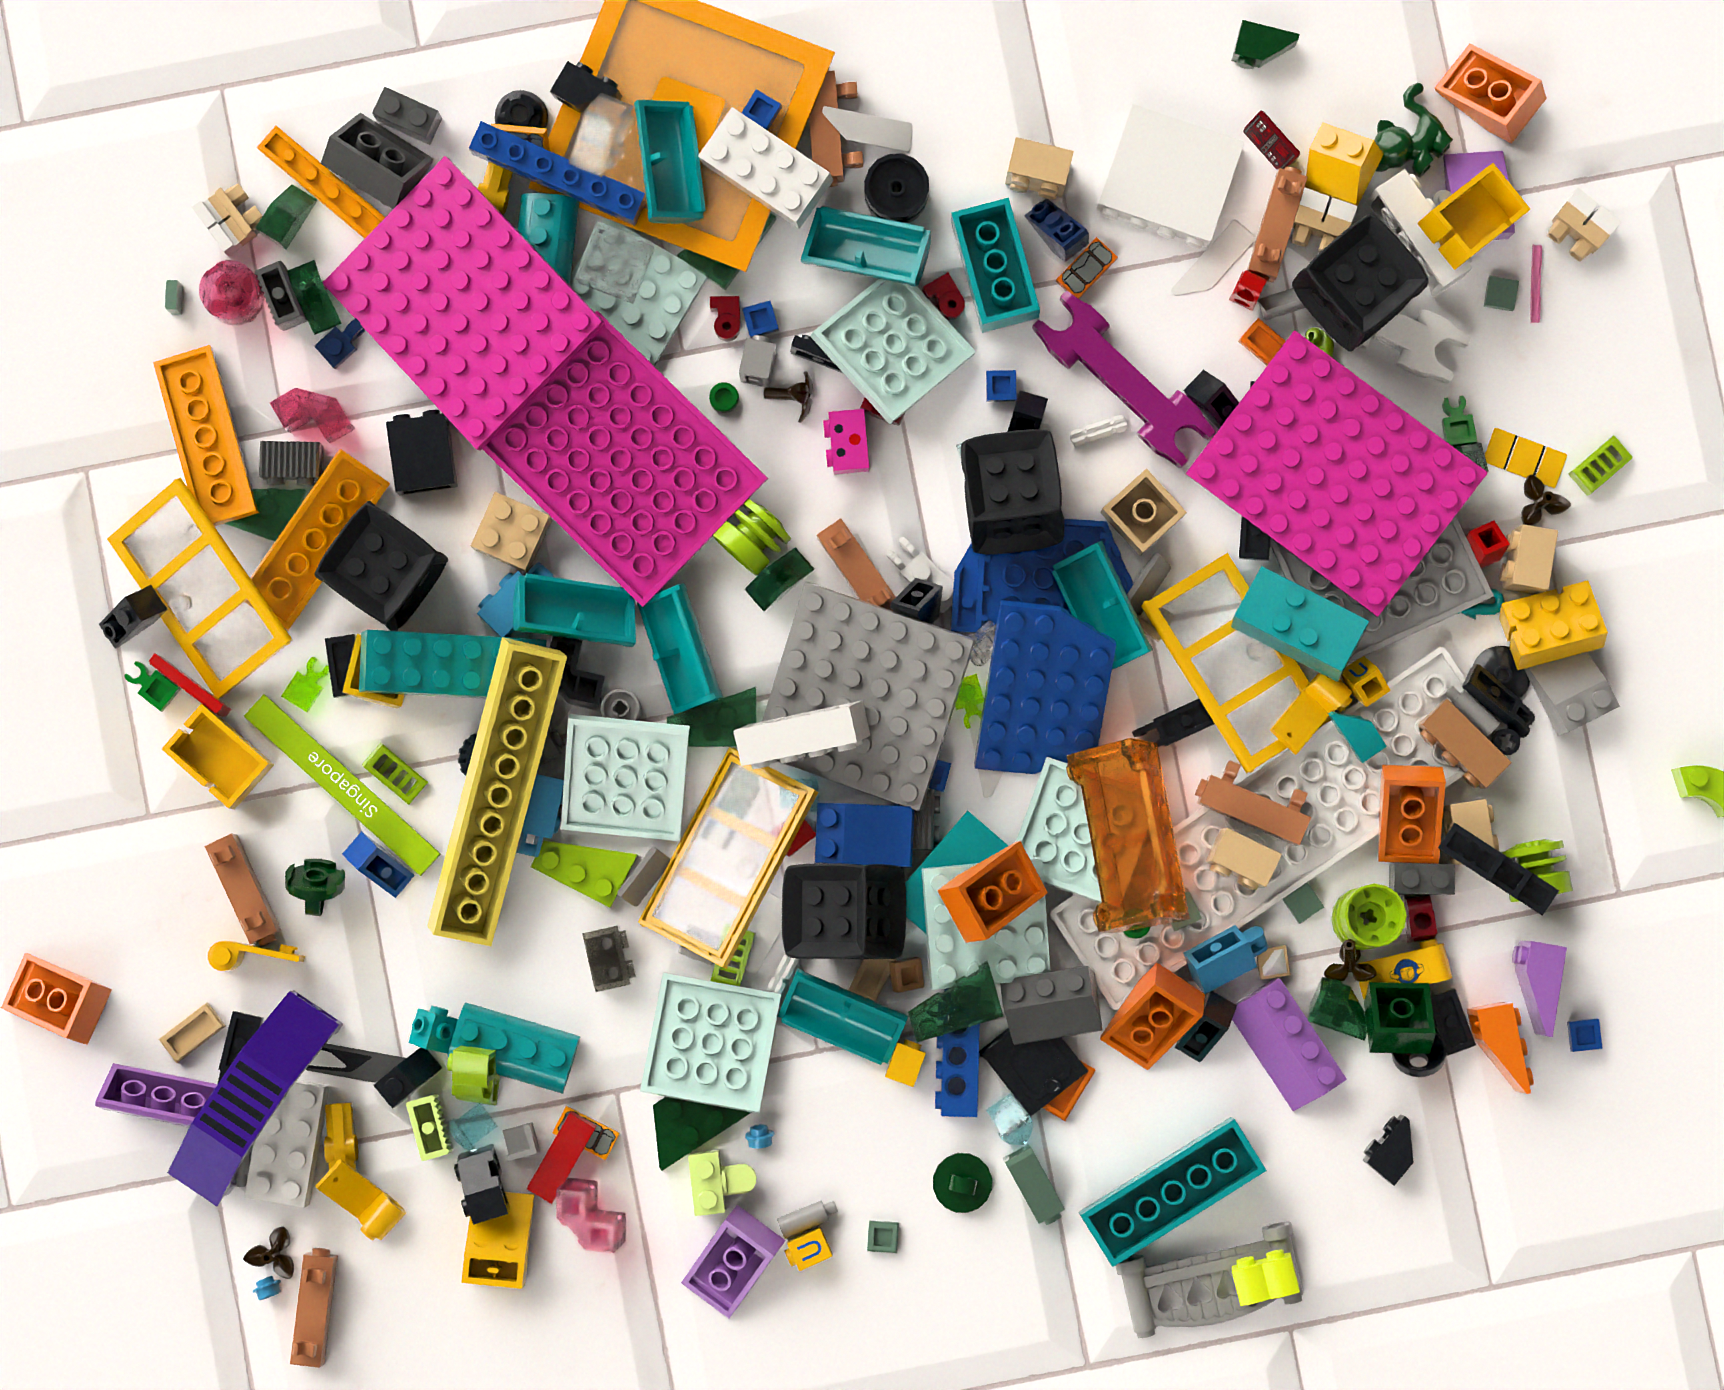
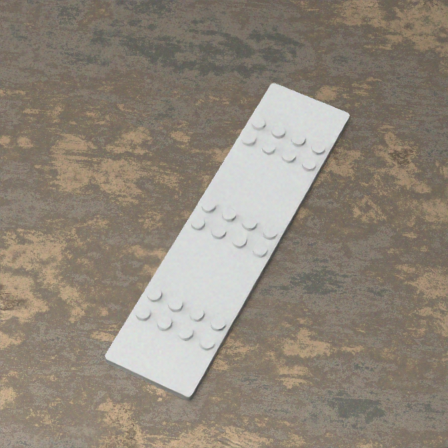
M1444 647L1435 649L1388 681L1387 685L1391 691L1368 707H1365L1359 701L1341 713L1350 716H1361L1371 721L1387 745L1386 748L1364 763L1357 759L1346 739L1338 732L1331 720L1313 734L1299 753L1295 755L1288 749L1236 784L1286 807L1289 804L1294 789L1308 793L1300 813L1311 817V820L1300 845L1295 846L1209 808L1202 807L1142 848L1120 910L1074 894L1050 911V918L1082 965L1089 966L1095 972L1096 986L1112 1009L1119 1010L1138 981L1156 963H1159L1172 973L1176 972L1187 964L1183 952L1234 925L1239 929L1379 834L1382 765L1443 767L1446 780L1445 788L1465 774L1457 765L1455 767L1450 766L1441 756L1443 751L1436 744L1433 746L1429 745L1420 736L1422 730L1417 726L1442 700L1448 699L1452 702L1444 695L1452 686L1460 693L1464 690L1462 685L1466 677ZM1478 702L1486 711H1488L1486 707H1484L1480 702ZM1498 725V726L1496 727V729L1487 737L1490 741H1491L1492 735H1493L1496 731H1498V730L1501 729V728L1499 727V725ZM1500 736L1498 741L1502 743L1501 749H1504L1508 746L1509 741L1507 737ZM1229 828L1282 854L1267 887H1258L1257 890H1250L1237 883L1238 877L1232 874L1229 877H1223L1210 870L1211 864L1205 861L1221 829ZM1189 891L1202 919L1174 931L1161 904ZM1137 908L1144 910L1150 917V930L1142 938H1130L1121 930V917L1129 909Z

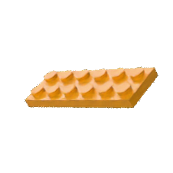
M207 345L153 362L185 481L190 492L214 526L257 514L258 509L213 348Z
M342 449L338 450L250 577L284 628L288 631L322 583L321 580L315 577L314 573L330 545L356 511L367 501H371L376 505L390 485L388 481ZM247 599L245 602L251 605V603Z

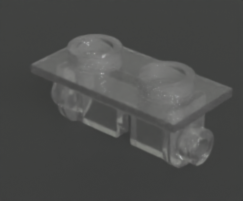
M992 621L983 625L977 630L978 633L970 637L976 639L970 657L971 662L975 666H984L991 659L996 624L994 625Z

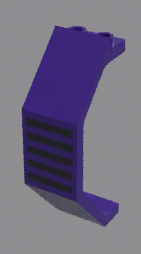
M295 990L289 991L241 1049L191 1123L167 1173L217 1207L223 1197L229 1195L236 1184L232 1181L243 1159L290 1088L332 1035L339 1032L344 1023Z

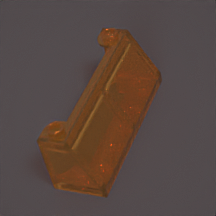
M1127 738L1067 755V775L1071 781L1081 786L1101 894L1102 903H1098L1093 912V920L1098 927V932L1117 933L1190 919L1157 743Z

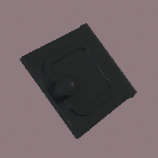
M1009 1027L979 1050L980 1057L989 1063L1030 1117L1088 1072L1063 1038L1014 1045Z

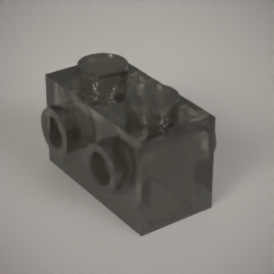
M617 925L582 933L595 992L632 984L631 978L636 977L633 960H627L625 948L630 947L626 930L621 931L620 926ZM605 938H609L612 942L609 949L603 946ZM612 967L618 970L616 978H612L609 975V970Z

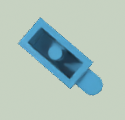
M537 562L527 572L528 574L554 577L540 562ZM519 571L515 574L512 572L508 573L499 583L501 589L494 596L488 594L478 605L481 610L477 615L501 637H509L515 631L513 628L514 590L518 577L525 576Z
M536 774L516 853L538 857L543 837L552 839L553 833L556 834L558 832L560 816L557 815L559 806L563 801L564 780ZM527 834L535 835L533 844L526 843Z
M1234 925L1183 952L1192 979L1203 993L1207 994L1256 968L1257 964L1254 957L1265 952L1268 949V943L1261 927L1254 926L1241 932Z

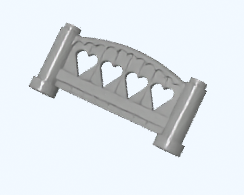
M1278 1222L1262 1227L1264 1240L1149 1267H1146L1144 1255L1130 1256L1117 1264L1116 1271L1117 1275L1122 1276L1134 1333H1137L1138 1338H1147L1155 1335L1154 1329L1158 1326L1197 1327L1222 1323L1250 1314L1280 1299H1269L1255 1304L1240 1306L1238 1295H1231L1229 1293L1226 1298L1217 1296V1289L1224 1270L1233 1277L1232 1266L1237 1264L1236 1260L1253 1256L1254 1260L1266 1258V1253L1282 1249L1284 1253L1291 1252L1300 1287L1299 1293L1281 1297V1299H1284L1286 1305L1301 1302L1303 1290L1291 1242V1236L1294 1235L1291 1222ZM1195 1277L1212 1292V1299L1209 1302L1200 1300L1196 1305L1188 1303L1187 1297ZM1165 1284L1182 1298L1183 1305L1179 1309L1170 1307L1166 1312L1158 1309V1303Z

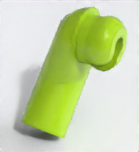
M1309 328L1305 333V338L1333 358V340L1321 328Z

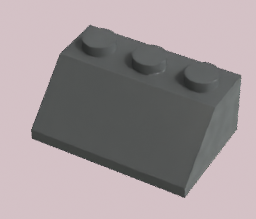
M360 112L329 136L320 164L330 169L334 174L349 181L358 189L376 198L383 205L394 209L421 181L434 158Z
M1089 966L1014 978L1011 983H1000L1003 1010L1014 1045L1103 1031L1095 972Z

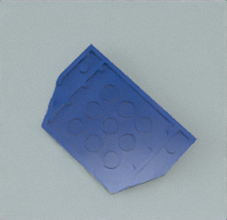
M1064 519V538L1061 543L1031 551L1007 554H978L973 551L971 542L954 571L951 631L995 635L1000 600L1061 606L1071 614L1052 573L1054 570L1053 565L1100 541L1103 542L1112 565L1121 580V584L1126 594H1128L1133 586V581L1126 569L1107 521Z
M1000 600L974 759L975 769L1036 774L1042 771L1046 757L1069 763L1096 754L1116 649L1115 639L1105 633L1098 632L1089 623L1075 618L1061 606Z

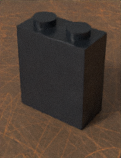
M440 410L424 411L421 417L411 418L410 414L393 416V421L386 422L395 492L399 496L458 487L449 420L443 413L440 414Z

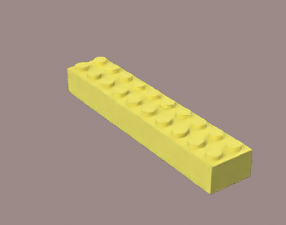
M502 637L427 925L433 935L492 946L567 656L560 650Z

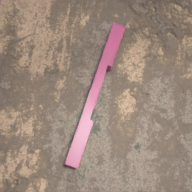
M1534 244L1532 245L1530 323H1539L1542 245Z

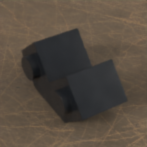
M552 636L549 648L560 650L567 656L559 687L562 697L567 704L597 710L605 676L576 669L583 640Z
M494 1144L460 1153L457 1158V1164H454V1170L458 1181L462 1184L465 1199L461 1200V1205L465 1217L471 1216L474 1225L508 1214L510 1206L501 1181L502 1169Z

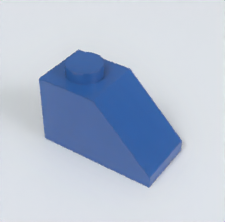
M362 831L342 853L359 872L395 898L415 876L381 845Z

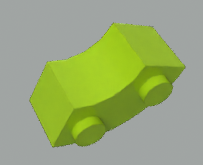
M1703 765L1671 769L1680 798L1694 797L1701 799L1712 807L1717 818L1724 817V771Z
M461 1045L454 1049L453 1053L449 1054L447 1070L452 1071V1096H455L459 1101L497 1105L500 1075L496 1072V1050Z

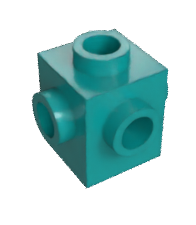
M431 1005L430 1010L418 1008L408 1043L427 1050L448 1054L458 1019L448 1016L449 1010L433 1005Z

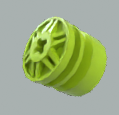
M748 498L743 503V507L749 513L745 515L737 509L734 515L740 523L735 526L726 521L713 534V538L739 563L758 577L770 563L763 550L768 547L772 551L779 553L781 548L773 539L776 537L787 545L791 537L785 531L782 523L770 511Z
M1541 839L1516 844L1510 849L1501 852L1509 858L1515 857L1518 864L1560 890L1558 894L1573 891L1569 871H1555L1554 868L1555 864L1567 859L1566 855L1552 857L1551 850L1564 848L1563 840ZM1509 895L1510 902L1519 901L1511 895Z
M1374 883L1349 890L1340 896L1333 906L1331 922L1334 933L1342 943L1351 939L1355 942L1356 949L1363 951L1389 945L1396 940L1405 928L1407 915L1404 903L1395 891L1388 886ZM1366 913L1365 918L1369 920V923L1363 924L1364 919L1360 917V914Z

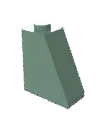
M1027 1144L1002 1158L1038 1224L1045 1222L1046 1225H1049L1062 1217L1060 1212L1064 1211L1065 1208L1031 1146Z

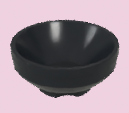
M516 90L501 98L495 109L494 119L495 124L546 128L548 125V111L544 102L534 93L526 90ZM518 105L525 106L529 112L528 117L521 122L515 121L511 117L513 108Z
M1436 1033L1430 1054H1391L1395 1066L1401 1072L1413 1077H1426L1435 1074L1443 1067L1447 1048L1443 1038ZM1415 1057H1422L1427 1061V1064L1422 1067H1415L1410 1063V1060Z

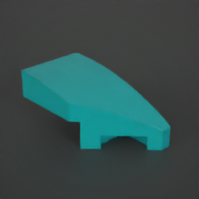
M1333 711L1328 713L1338 732L1344 736L1361 763H1364L1387 747L1371 721L1357 715L1350 716Z

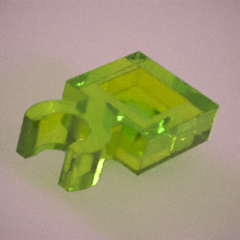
M314 656L307 662V673L303 675L297 671L281 697L307 713L324 689L317 682L329 674L328 665H325L321 672H315L314 665L318 659Z
M977 673L964 677L955 704L956 711L965 709L966 714L963 718V724L968 730L971 729L969 718L976 715L980 718L981 722L982 711L978 709L977 705L984 703V697Z

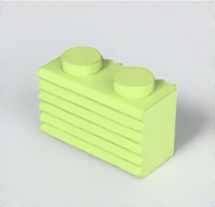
M437 1094L406 1102L421 1161L447 1155L454 1149L450 1146L452 1144L449 1141L451 1136L447 1135L449 1130L445 1129L447 1127V1124L444 1123L446 1119L443 1118L444 1113L441 1112L443 1107L439 1106L441 1101L438 1100L439 1095Z

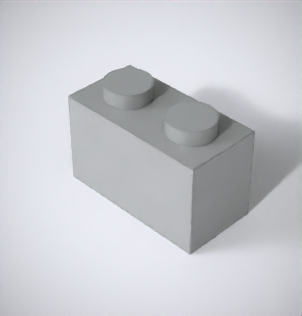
M754 335L753 339L746 338L739 369L740 382L770 387L777 355L776 344L771 343L770 338Z

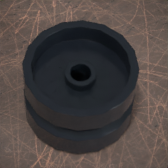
M902 153L888 154L877 159L868 169L864 180L865 203L869 212L874 217L903 223H910L916 220L925 210L929 198V177L923 165L915 158ZM893 186H899L900 192H893Z

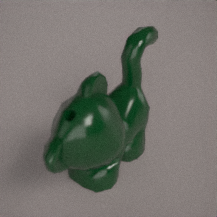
M1417 82L1409 86L1403 94L1404 107L1419 117L1414 135L1411 136L1405 128L1395 126L1393 122L1388 120H1380L1378 122L1377 135L1374 141L1384 155L1376 172L1387 171L1389 168H1401L1409 160H1413V173L1421 178L1431 168L1430 164L1434 159L1430 154L1432 153V155L1439 159L1450 148L1453 138L1446 132L1438 117L1431 114L1425 106L1416 103L1414 100L1424 90L1421 83Z

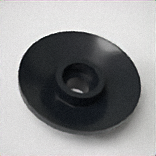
M1508 646L1488 648L1473 663V666L1480 664L1519 698L1529 688L1530 680L1525 669L1517 670ZM1500 669L1507 671L1508 678L1506 680H1501L1498 677Z

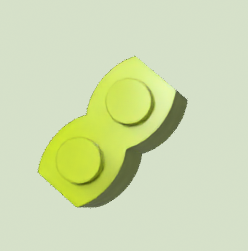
M1282 1249L1266 1253V1258L1254 1260L1253 1256L1244 1257L1236 1260L1237 1264L1232 1266V1274L1240 1306L1281 1298L1300 1292L1291 1252L1284 1253Z

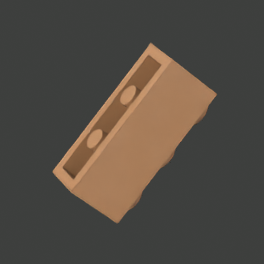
M1448 699L1442 700L1417 725L1422 730L1420 736L1429 745L1433 746L1436 744L1443 751L1441 754L1442 758L1452 767L1457 765L1465 773L1462 776L1464 780L1475 789L1477 787L1480 789L1487 788L1512 763Z

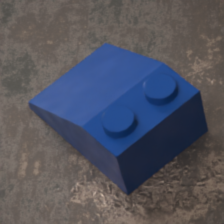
M817 802L815 863L886 864L898 867H912L914 809L911 806Z

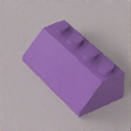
M1274 978L1236 1003L1237 1007L1232 1021L1292 1111L1322 1097L1347 1080L1280 978Z
M113 1063L95 1100V1106L107 1111L190 1127L218 1084Z

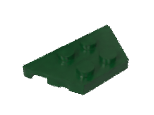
M664 1097L653 1104L659 1168L663 1171L752 1112Z

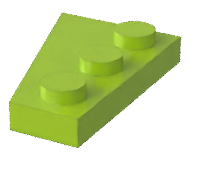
M544 840L539 856L535 857L530 867L611 908L617 897V892L622 887L638 854Z

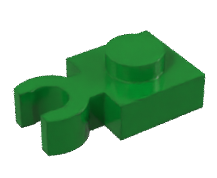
M1463 395L1459 396V407L1457 408L1450 406L1448 397L1444 398L1442 409L1449 416L1443 418L1441 422L1445 441L1454 448L1476 446L1478 441L1473 415L1463 414L1466 407L1465 397Z
M135 661L134 665L141 671L139 677L133 678L126 673L124 675L125 679L132 684H140L142 687L137 694L163 712L181 688L158 670H155L150 676L146 665Z

